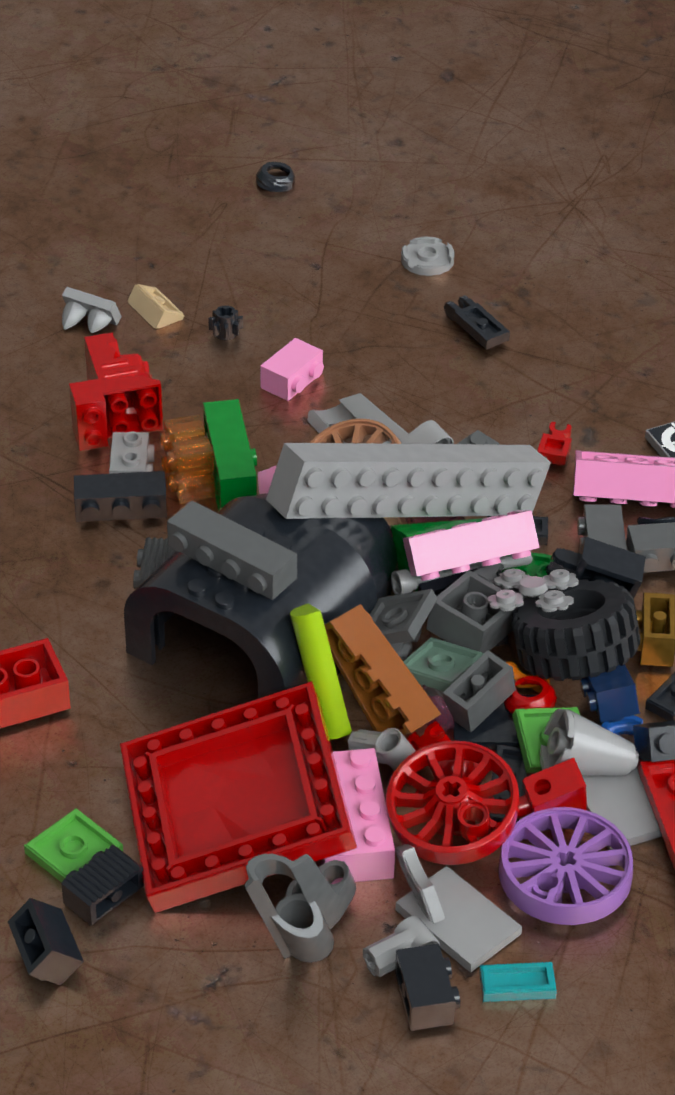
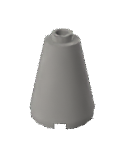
M557 709L551 715L545 727L544 734L549 735L547 746L541 745L540 748L542 770L575 758L582 776H626L638 764L639 753L636 751L634 743L569 709Z

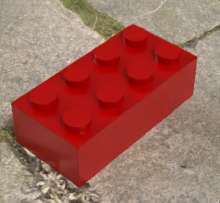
M48 638L0 651V728L71 709L68 679Z

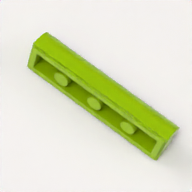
M309 603L299 606L290 612V617L307 681L313 682L319 697L329 739L342 738L350 735L352 730L320 610Z

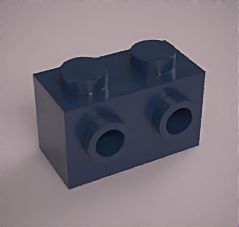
M625 664L623 666H616V669L611 672L600 673L596 677L591 678L588 676L581 678L580 686L583 697H587L590 711H596L601 722H618L624 719V717L640 714L636 686Z

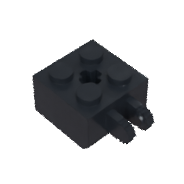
M585 537L578 553L568 549L565 550L564 548H557L551 556L553 557V562H550L545 570L547 575H550L553 570L564 569L569 571V573L576 574L578 580L588 579V581L604 580L606 583L614 582L619 586H623L634 599L642 584L646 556Z

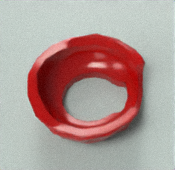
M526 676L515 681V688L519 684L539 685L542 687V692L537 696L525 697L520 695L516 689L504 701L505 708L513 714L515 709L554 708L557 696L553 686L546 680L536 676Z

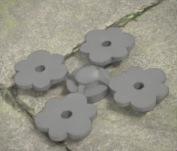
M507 569L500 573L499 577L494 578V584L502 586L506 590H500L496 595L489 596L488 603L492 609L500 608L502 611H512L516 607L524 605V595L526 597H539V600L535 602L536 606L542 607V610L545 612L566 610L569 605L574 603V599L571 596H565L563 592L558 590L577 586L579 580L576 578V574L569 573V571L564 569L553 570L550 575H545L543 578L525 575V572L520 569ZM513 587L519 588L520 593H515V591L508 589H512ZM555 588L558 589V590H551V591L546 592L548 589H555Z

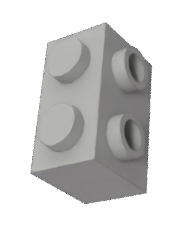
M113 432L109 474L154 471L153 464H149V462H155V445L149 444V432Z

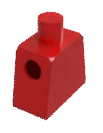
M575 758L529 775L522 780L523 796L519 797L517 819L533 812L553 807H572L587 810L586 784Z

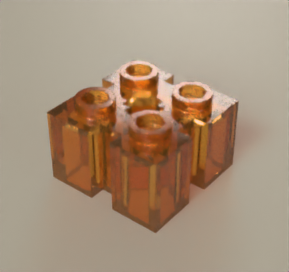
M200 415L164 420V433H160L162 450L165 451V456H161V465L165 474L169 473L168 484L170 492H176L180 504L191 502L192 500L198 501L215 498L214 477L212 475V470H214V453L208 436H205V428Z

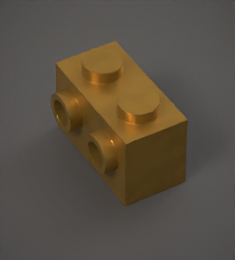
M644 592L642 610H636L641 638L637 651H640V665L673 667L675 655V594Z

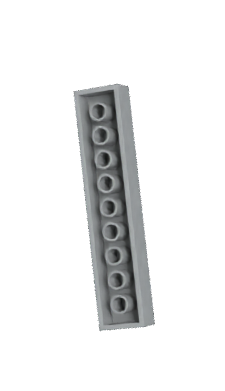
M284 443L266 500L286 519L507 516L508 512L516 510H532L533 513L551 462L531 445Z

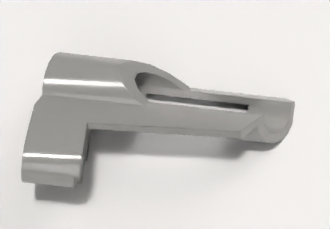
M361 393L339 399L341 403L336 407L320 411L310 410L308 413L307 421L318 433L342 421L370 419L387 426L402 444H454V440L433 420L426 421L411 433H407ZM385 441L382 444H390L391 442Z

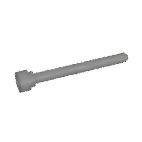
M512 555L500 557L501 564L504 566L502 570L529 565L533 557L532 555L519 559H513ZM482 562L470 564L471 570L483 567ZM404 569L392 572L391 584L394 593L400 595L413 592L420 583L454 574H452L451 569L439 571L440 577L421 581L420 576H411L410 572Z

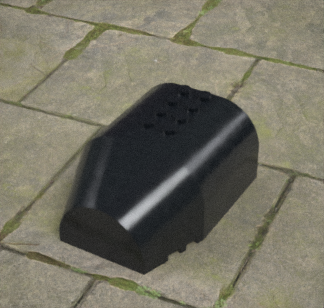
M268 493L232 499L217 513L297 553V579L274 600H271L241 583L227 578L216 570L202 565L191 557L176 551L137 587L126 600L124 607L126 653L153 665L156 662L155 645L158 646V650L165 646L164 623L177 613L226 636L245 651L257 673L258 699L308 683L290 612L299 606L309 603L321 611L324 624L360 604L370 614L379 598L391 595L393 590L391 575L393 571L399 570L392 530L384 518L286 519L266 500ZM334 661L335 668H336V672H337V676H338L339 673H340V670H339L338 666L336 665V663H335V661Z

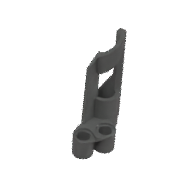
M261 854L253 857L246 866L249 879L245 883V888L284 959L293 956L302 962L312 963L326 958L334 946V938L330 929L341 919L356 892V882L347 864L344 861L333 860L318 867L312 857L307 854L294 861L276 854ZM284 874L295 880L287 888V896L274 908L262 883L269 875ZM343 878L339 883L331 884L335 879Z

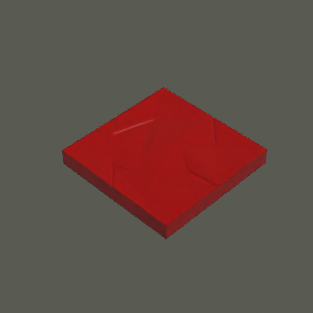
M312 681L120 743L140 862L143 867L142 873L146 896L154 913L244 885L249 879L246 870L248 861L261 854H276L286 857L291 861L307 854L315 862L357 848L319 697Z

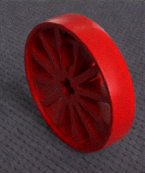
M443 741L415 751L400 763L388 783L386 807L390 824L402 845L409 844L413 846L417 856L426 861L444 865H460L471 863L490 855L509 838L518 817L519 789L512 769L494 751L472 742ZM455 760L452 776L446 777L438 762ZM465 760L478 763L477 767L468 777L462 778ZM429 766L436 782L426 780L418 775L417 772ZM489 771H493L499 776L497 779L478 786ZM408 783L424 794L404 793L401 790ZM506 790L510 795V798L506 800L487 799ZM397 807L420 808L405 815H398L396 813ZM489 813L505 814L506 816L502 822H496L490 818ZM429 821L417 835H413L407 830ZM468 821H470V822L477 821V822H480V823L475 824V825H471V824H468L467 822H468ZM455 822L458 823L460 834L466 839L468 844L452 846ZM445 823L442 845L428 843Z

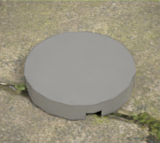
M427 236L418 237L410 240L409 245L402 247L401 262L404 268L412 273L424 276L440 275L449 271L454 265L455 251L448 242L447 245L442 243V239Z

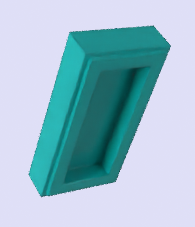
M552 962L480 965L479 975L483 1002L556 999L557 989Z

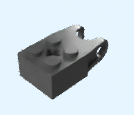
M503 564L483 566L474 572L468 570L441 592L429 613L426 629L449 643L482 653L490 651L513 631L511 619L514 610L502 611L500 608L492 609L488 603L489 596L496 595L500 590H506L502 586L494 584V578L499 577L500 573H502ZM513 587L512 589H508L515 591V593H520L519 588Z

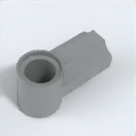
M389 728L383 732L360 729L357 732L352 731L348 739L349 750L375 748L377 762L388 764L394 771L404 759L416 751L396 728Z
M410 916L397 925L393 934L363 948V958L371 974L374 977H381L395 970L396 950L432 944L440 945V942L419 917Z

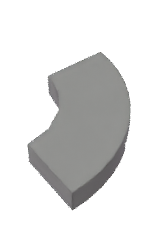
M409 844L396 847L395 853L409 887L417 899L422 897V900L418 901L421 910L428 920L433 923L444 920L445 916L435 887L425 874L415 848Z

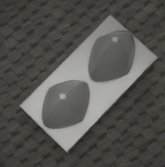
M66 287L62 294L66 303L62 313L64 330L76 325L84 316H88L87 324L89 331L94 333L103 329L109 323L117 326L122 317L114 301L70 287Z

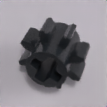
M220 306L213 310L212 317L208 318L209 330H213V336L220 340H232L239 336V329H243V316H238V310H235L232 306Z

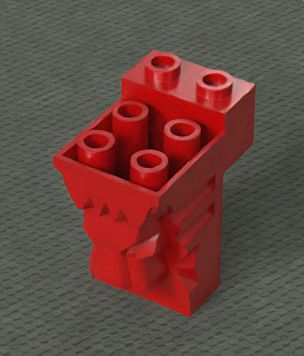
M113 332L84 337L87 381L69 383L72 429L79 451L107 447L108 439L112 438L113 432H151L163 430L161 382L158 379L152 378L148 362L142 361L141 356L137 353L120 355L118 342L114 338Z

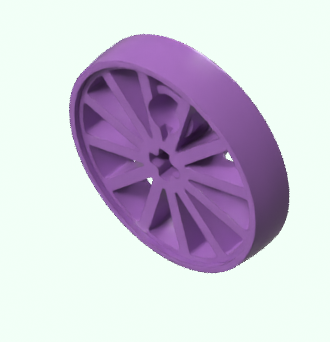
M553 807L533 812L516 823L511 835L502 844L499 857V879L508 898L528 915L553 924H586L608 916L627 898L633 879L632 851L624 834L604 817L579 808ZM550 829L554 843L540 831ZM562 829L574 830L568 846L566 845ZM585 832L594 835L593 838L579 846ZM528 839L534 846L521 843V841ZM605 846H610V847H612V848L614 849V850H608V851H600V852H598L599 850H601V849L604 848ZM512 857H516L526 861L510 863L509 859ZM619 865L624 869V871L612 869L608 866ZM533 876L523 884H520L516 879L519 877ZM598 881L614 885L615 887L608 891ZM580 889H585L595 900L583 902ZM563 893L570 894L572 904L562 903Z

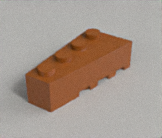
M361 604L324 624L332 657L374 731L383 732L389 728H396L405 736L441 715L440 711Z

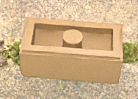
M135 284L128 298V303L153 328L159 329L183 320V313L156 287Z

